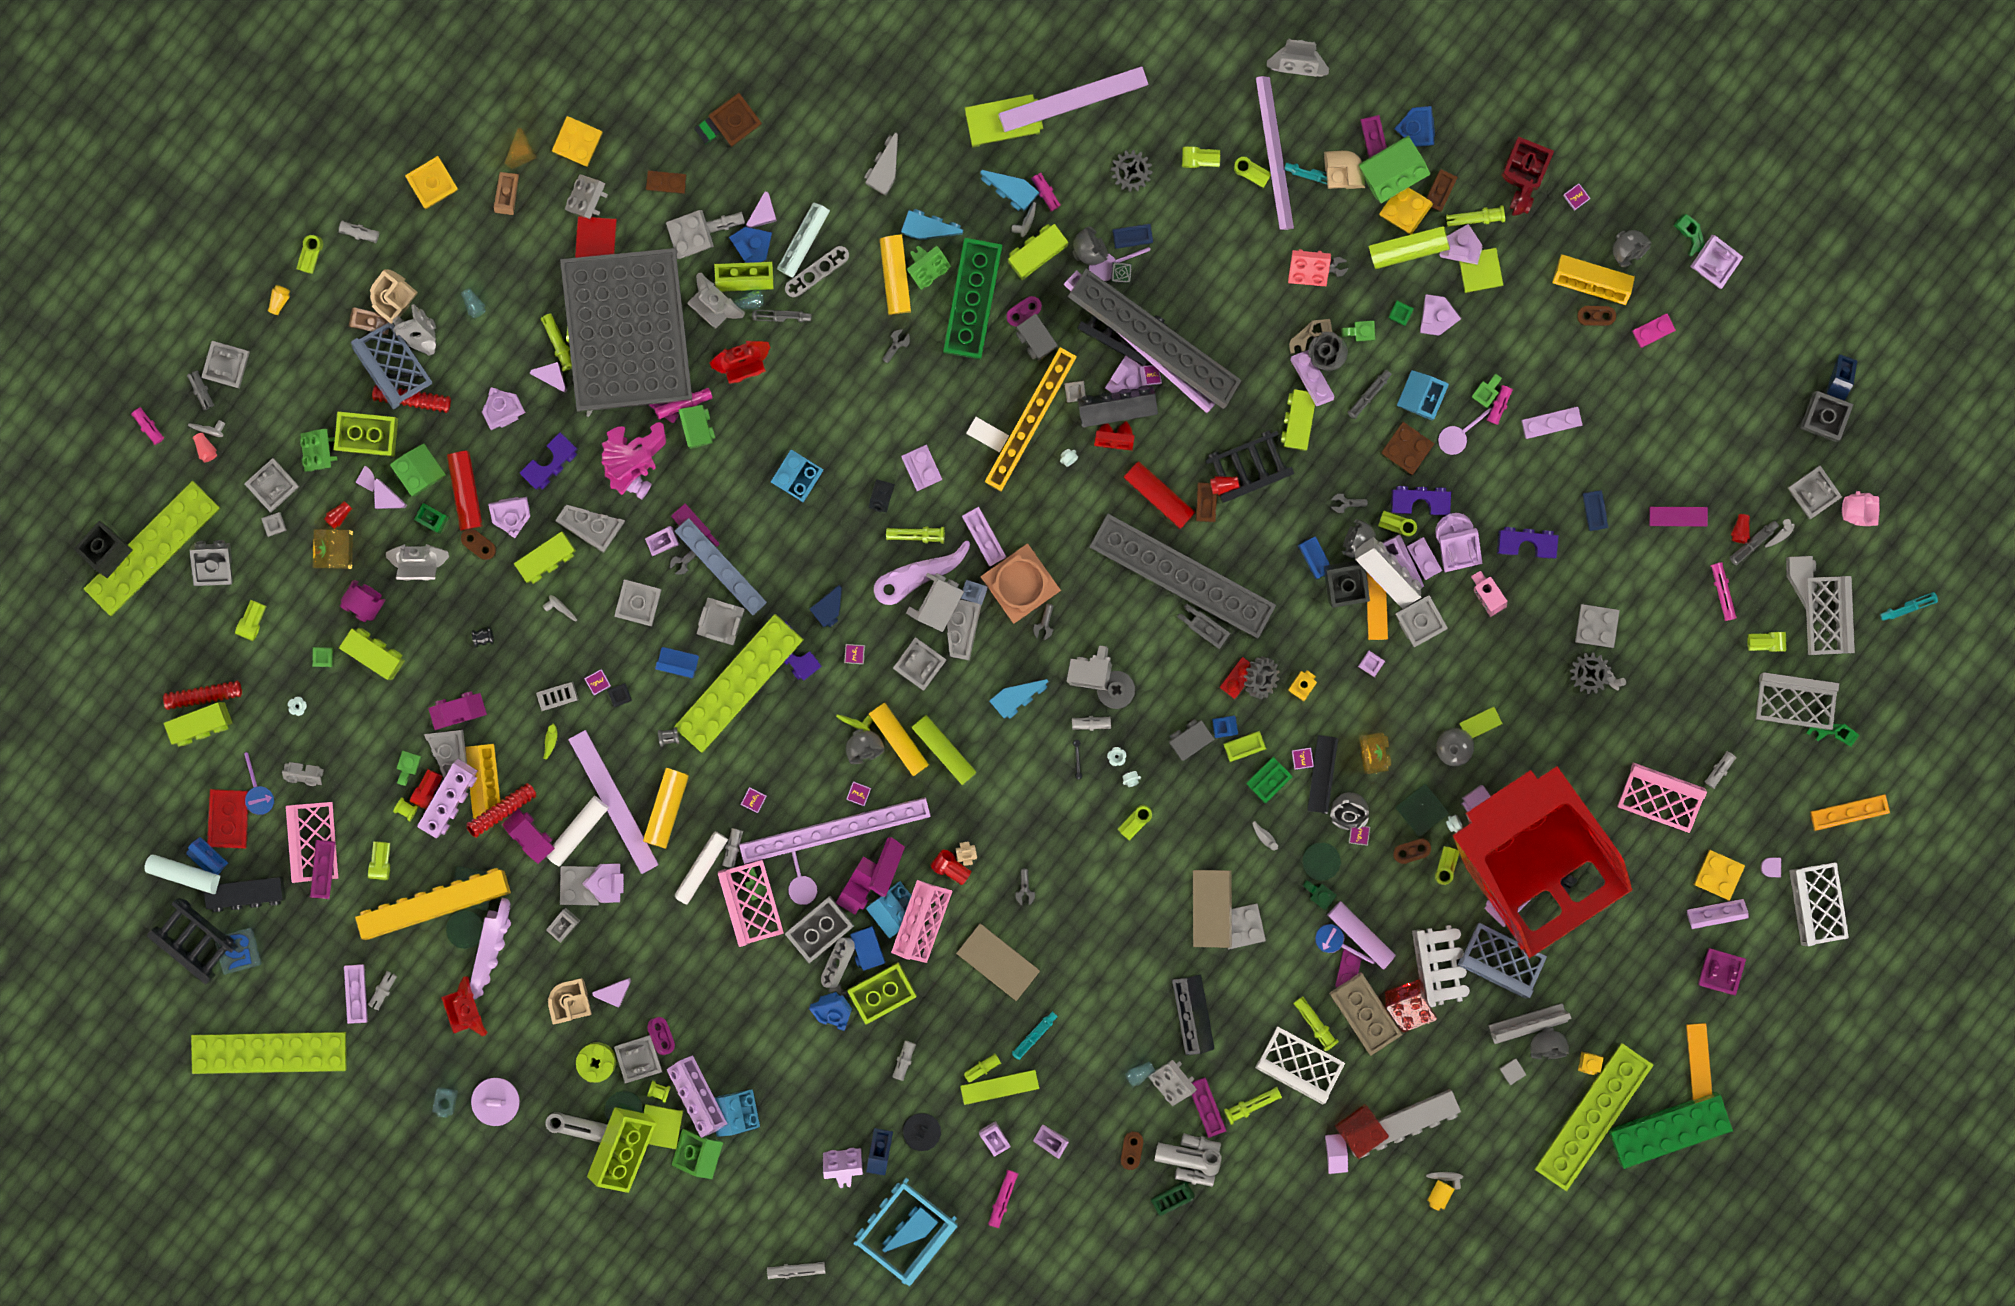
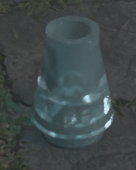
M471 288L461 293L468 315H471L472 318H477L485 313V304L474 294Z
M753 290L735 299L734 303L740 309H758L764 305V299L760 290Z
M1147 1062L1146 1064L1129 1069L1125 1076L1131 1086L1134 1087L1136 1085L1139 1086L1155 1070L1151 1063Z

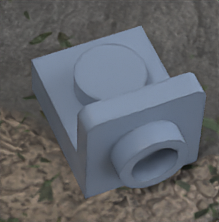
M966 580L961 599L982 605L988 587Z

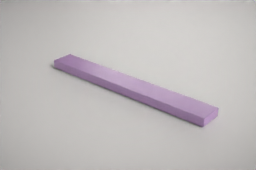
M1139 67L1001 112L998 115L1004 132H1008L1148 85L1143 67Z
M1261 76L1256 78L1279 228L1289 230L1294 229L1271 82L1270 77Z
M585 730L568 739L600 799L609 807L607 811L641 874L658 866L659 864L649 845L643 842V834L587 731Z

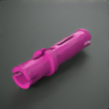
M709 388L692 393V400L670 402L656 407L655 413L658 419L679 412V409L697 406V404L712 399L711 391Z
M1723 562L1712 564L1711 567L1715 579L1713 583L1717 587L1724 620L1735 619L1737 617L1728 587L1729 579H1726ZM1719 574H1720V576H1721V580H1722V584H1723L1724 590H1722V586H1721ZM1724 593H1725V596H1726V599H1727V603H1728L1729 609H1727V606H1726V602H1725V598H1724Z
M1006 1171L998 1198L992 1206L993 1211L988 1222L990 1226L999 1228L1004 1212H1007L1006 1207L1018 1173L1014 1171Z

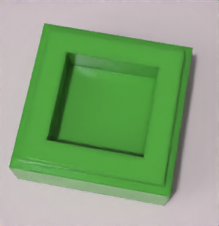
M313 647L312 667H333V648Z

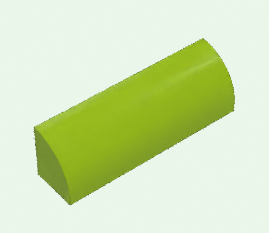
M1442 226L1370 245L1369 249L1375 269L1447 251L1450 250L1445 227Z
M927 715L912 727L961 785L976 773L975 769Z

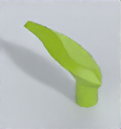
M837 714L836 716L843 722L858 730L863 729V731H870L868 727L873 721L868 715L863 722Z
M554 723L548 727L543 759H547L550 756L557 741V728Z

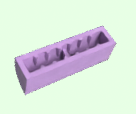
M1341 901L1327 914L1383 970L1395 957V954Z

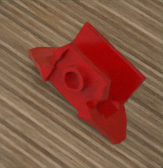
M746 341V344L727 350L725 348L710 361L712 369L725 373L729 384L738 383L745 378L758 376L765 372L763 360L768 355L771 347L767 341Z
M466 976L462 978L457 992L441 998L453 1034L470 1028L481 1036H486L488 1032L482 1024L481 1016H479L473 998L474 995L470 988L469 977Z

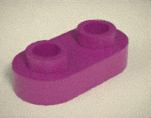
M1033 296L1026 298L1007 312V322L1011 326L1017 327L1034 314H1039L1042 308L1040 300ZM1030 303L1035 304L1036 308L1034 310L1028 308ZM1014 314L1020 316L1018 321L1013 320L1012 316Z
M662 1017L651 1019L648 1022V1032L655 1050L660 1055L670 1054L675 1048V1043L666 1020Z

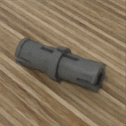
M199 371L188 374L187 377L194 389L193 393L195 396L197 395L203 410L215 406L207 391L208 387L204 385L199 375Z

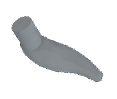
M1033 202L1027 216L1024 218L1022 226L1013 225L1012 232L1021 233L1022 237L1028 233L1035 214V202Z
M219 420L215 428L190 423L188 426L211 436L223 437L221 431L225 423Z
M1785 519L1783 521L1784 528L1776 533L1764 546L1769 547L1786 539L1792 533L1795 524H1791L1789 519Z
M550 595V600L543 605L547 612L555 607L573 621H577L575 616L555 596Z
M1610 670L1607 671L1608 674L1612 675V677H1607L1606 679L1610 682L1609 685L1612 688L1619 690L1620 686L1626 685L1624 678L1616 679Z
M1254 821L1252 824L1259 839L1270 849L1277 850L1278 845L1273 836Z
M1435 1172L1426 1175V1177L1432 1179L1452 1181L1455 1190L1461 1188L1460 1179L1463 1178L1461 1174L1455 1172Z

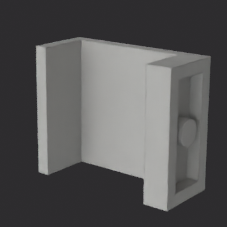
M927 573L926 576L934 581L919 611L909 607L906 614L943 632L964 591L959 589V584L949 579L946 582V578L938 573L935 576Z

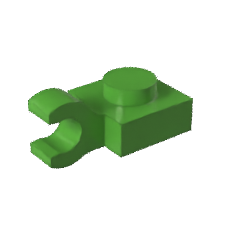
M1374 321L1354 322V328L1341 329L1342 337L1355 336V342L1374 341Z
M1495 374L1488 384L1483 381L1472 395V398L1488 408L1499 393L1494 388L1502 378Z
M402 751L397 769L402 772L397 784L406 786L410 773L416 775L421 756Z
M752 867L749 874L759 879L755 868ZM749 877L750 881L745 882V884L752 891L757 881ZM758 883L754 892L763 897L767 892V888ZM753 894L751 896L752 901L759 899Z

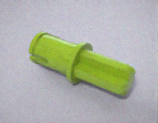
M994 1053L984 1061H979V1064L966 1071L964 1076L968 1082H972L983 1074L987 1075L989 1070L1001 1064V1062Z

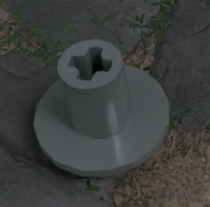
M1111 671L1107 691L1097 689V694L1105 706L1119 709L1127 706L1132 701L1135 695V686L1128 674L1122 671Z

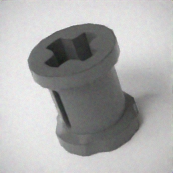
M677 727L666 731L658 730L660 747L669 743L680 744Z

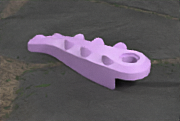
M968 541L963 542L960 548L951 555L908 564L881 576L874 585L875 597L885 605L898 603L914 589L932 580L926 576L927 573L934 576L938 573L943 576L955 569L967 554L970 543ZM891 584L894 586L895 591L892 595L884 593L885 585Z
M506 898L501 899L498 912L489 910L484 920L470 983L474 1000L483 995L482 988L490 982L489 974L497 966V955L505 946V941L503 940L504 933L511 926V922L508 919L511 903Z

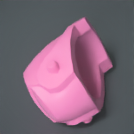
M1856 491V494L1844 497L1842 503L1843 520L1860 526L1878 525L1880 512L1878 496Z

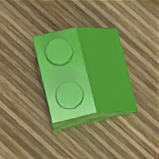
M703 405L679 409L688 447L693 449L712 444L715 434L713 427L709 428L707 420H710L708 408L704 409Z
M425 444L407 452L390 464L413 497H416L446 476Z
M682 1129L672 1166L695 1177L712 1179L723 1142L710 1136L701 1138L699 1133Z

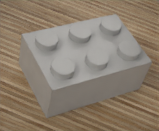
M829 896L789 929L785 935L808 963H811L853 928L854 924L832 897Z

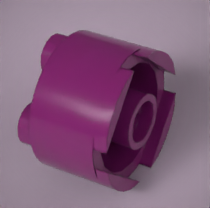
M353 580L340 600V607L348 612L351 610L356 613V618L363 622L374 620L386 601L385 598L380 599L382 595L366 584L359 586L357 585L359 581Z

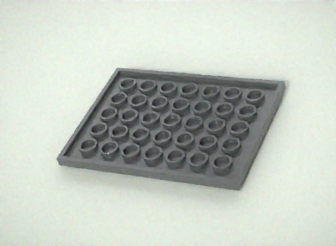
M676 249L560 259L577 412L692 400Z

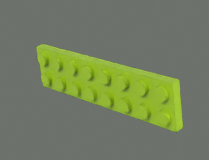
M192 481L128 544L133 551L108 579L99 573L84 590L110 616H113L221 508Z
M774 614L674 727H677L678 732L703 753L804 639L779 616Z
M346 1032L191 1035L192 1074L347 1070Z
M1620 1043L1534 1169L1567 1191L1647 1076L1653 1064Z

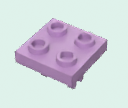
M1711 235L1690 267L1722 289L1743 256L1715 235Z
M1476 528L1439 536L1445 572L1482 564L1479 536Z
M861 1148L824 1152V1179L836 1178L840 1188H843V1183H847V1187H851L852 1176L863 1175Z

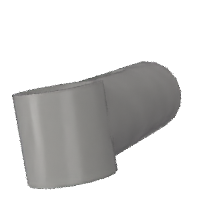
M554 1112L546 1119V1127L552 1133L558 1132L596 1142H601L608 1125L565 1115L561 1112ZM552 1118H559L561 1125L554 1127L551 1123ZM566 1124L573 1125V1126H577V1127H582V1128H586V1129H590L591 1131L584 1130V1129H580V1128H575V1127H571V1126H567Z
M1158 1143L1155 1161L1201 1170L1205 1175L1213 1176L1219 1172L1221 1155L1213 1149L1204 1152Z

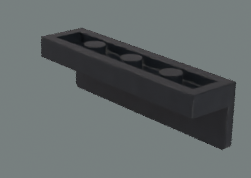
M1317 736L1307 811L1328 814L1338 745L1337 737Z
M1201 975L1173 979L1172 983L1185 1054L1195 1055L1214 1050Z

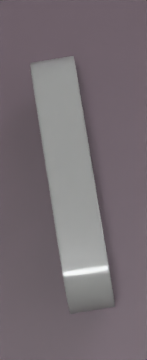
M839 938L821 976V983L824 987L835 988L838 986L854 952L855 944L851 938ZM839 958V966L837 968L836 960Z

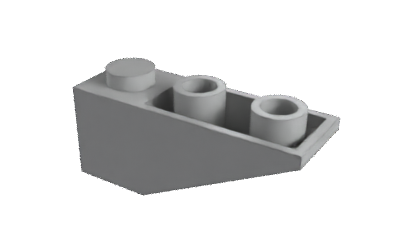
M897 133L887 138L884 144L887 146L883 153L879 152L874 161L877 163L874 169L870 168L865 175L867 179L866 184L885 196L896 180Z
M1813 556L1786 557L1787 578L1806 609L1805 578H1813V572L1816 571V561L1813 560ZM1812 582V591L1814 592L1817 590L1816 582ZM1816 600L1812 604L1814 611L1818 608V602Z

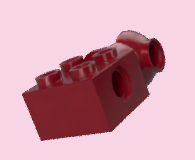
M1519 136L1515 140L1501 175L1506 182L1522 188L1521 191L1515 192L1510 204V208H1513L1511 214L1513 216L1529 213L1534 201L1531 194L1533 190H1537L1540 187L1554 153L1551 149Z

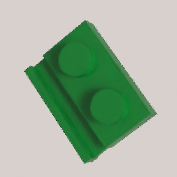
M1272 757L1246 784L1264 803H1267L1293 776Z

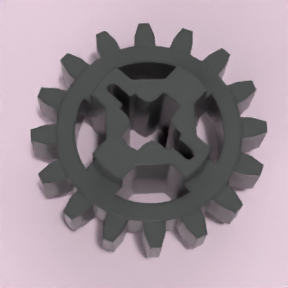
M1132 150L1131 154L1125 151L1124 157L1119 154V161H1113L1116 167L1111 168V171L1115 172L1112 175V179L1117 178L1115 185L1121 184V190L1128 187L1129 192H1131L1132 188H1135L1138 192L1140 185L1145 188L1144 182H1150L1151 179L1147 175H1152L1153 171L1148 170L1152 164L1146 163L1148 157L1142 158V152L1135 155V150ZM1127 159H1134L1133 162L1123 163ZM1140 162H1141L1142 165L1144 166L1145 173H1143L1142 171H1140V168H1139ZM1134 164H1136V165H1135V172H1136V174L1133 173V174L1129 177V179H1127V178H1128V172H1129V171L1127 170V168H1128V169H1131V168L1134 166ZM1119 169L1124 173L1125 177L1123 180L1119 175ZM1134 179L1140 180V181L1137 182V183L1129 184L1131 180H1134Z
M1585 653L1584 659L1577 657L1578 664L1572 663L1576 668L1570 670L1571 673L1575 674V676L1571 677V680L1577 681L1574 686L1580 685L1581 692L1587 689V694H1590L1591 690H1594L1596 694L1598 693L1597 688L1600 687V689L1604 690L1603 684L1610 683L1606 679L1607 677H1612L1611 674L1607 673L1611 667L1605 666L1608 660L1601 661L1602 655L1595 658V653H1592L1591 657H1588L1587 653ZM1593 660L1598 662V664L1591 666L1586 661ZM1581 666L1584 671L1583 676L1579 678L1578 669ZM1585 666H1587V668H1589L1590 670H1596L1595 678L1597 679V681H1595V679L1592 677H1586L1587 669L1585 668ZM1603 669L1604 677L1601 681L1598 676L1599 671ZM1593 681L1596 686H1586L1583 683Z
M1261 656V658H1256L1255 662H1250L1251 668L1246 669L1248 675H1244V678H1247L1244 685L1248 686L1246 692H1249L1250 696L1259 699L1263 697L1268 698V693L1273 694L1272 688H1277L1275 682L1279 680L1277 674L1280 672L1276 670L1278 665L1274 663V660Z

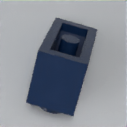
M1839 354L1829 380L1828 395L1845 401L1854 385L1857 360Z
M840 585L810 608V611L823 627L828 625L830 628L838 622L837 617L840 615L842 587Z
M874 1128L866 1172L879 1175L886 1174L893 1131Z

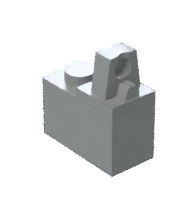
M1099 646L1097 656L1093 655L1090 661L1083 657H1077V660L1071 659L1067 677L1069 685L1107 691L1112 668L1111 658L1107 657L1108 648Z

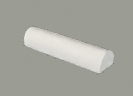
M594 795L553 844L555 849L546 857L555 865L561 866L609 807Z
M716 831L712 834L676 891V899L684 904L689 903L728 841L726 837Z

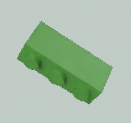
M1409 136L1359 164L1373 196L1380 203L1430 175L1424 159Z

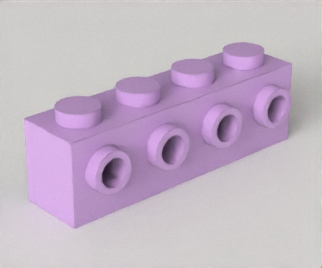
M457 759L452 764L417 827L435 838H438L441 834L445 835L450 827L447 823L450 818L454 819L459 811L457 809L458 804L463 803L468 796L466 790L468 787L472 788L477 780V777H475L477 770Z
M693 1056L680 1060L667 1069L701 1138L727 1125Z

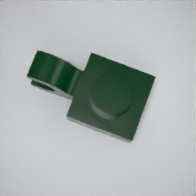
M1306 880L1302 885L1312 893L1309 899L1324 910L1328 908L1337 896L1323 884H1320L1317 888Z

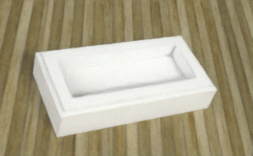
M975 417L966 433L999 453L1009 435Z

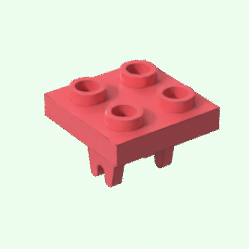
M1299 249V251L1292 250L1288 283L1326 286L1331 254L1322 253V251L1317 253L1306 252L1302 249Z

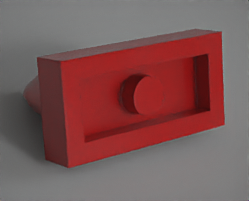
M1127 421L1119 427L1117 433H1114L1112 427L1106 423L1096 431L1094 446L1132 451L1135 435H1133Z
M1242 657L1219 688L1235 699L1245 686L1244 683L1247 681V678H1244V675H1248L1246 669L1251 668L1250 662Z

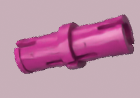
M1042 173L1031 178L1039 191L1038 195L1040 198L1043 197L1051 212L1061 206L1052 192V186L1049 187Z
M1504 385L1501 386L1496 400H1493V407L1487 421L1496 425L1499 424L1504 409L1506 410L1508 407L1506 404L1513 389Z
M141 407L131 414L141 426V431L148 435L154 445H157L164 439V436L155 427V422L148 418Z

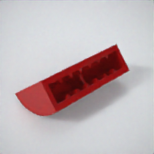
M461 451L448 454L447 460L460 531L483 527L470 452Z
M1140 461L1123 477L1178 528L1181 529L1195 513L1191 507Z

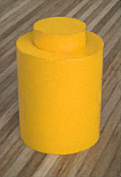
M1437 1180L1427 1200L1430 1202L1429 1206L1438 1211L1440 1208L1445 1209L1455 1189Z

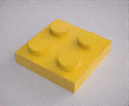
M567 116L552 152L588 167L603 132Z
M439 156L405 175L425 209L458 190Z
M1408 187L1391 197L1379 215L1412 235L1433 203Z
M1709 850L1693 885L1730 901L1745 865Z

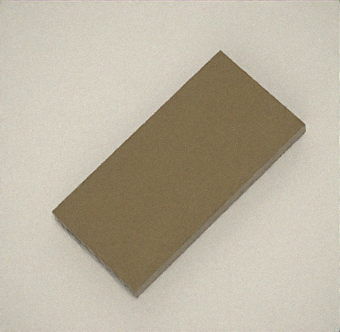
M1193 870V947H1232L1231 870Z
M981 923L956 953L1016 1001L1040 972L1038 968Z
M1362 972L1329 993L1370 1056L1402 1036V1033Z

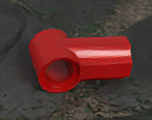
M428 769L419 787L412 794L410 802L427 810L443 776Z
M945 849L931 863V868L934 872L940 875L946 874L960 885L964 884L971 874L968 868L957 862L955 856Z

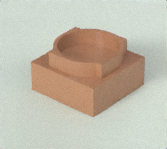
M1026 544L981 576L1013 624L1061 591L1029 544Z

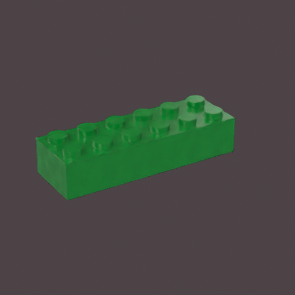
M964 238L944 353L982 359L1002 252L1001 244Z
M1716 1091L1711 1095L1610 1128L1609 1134L1619 1163L1625 1169L1732 1132L1733 1129L1722 1097Z

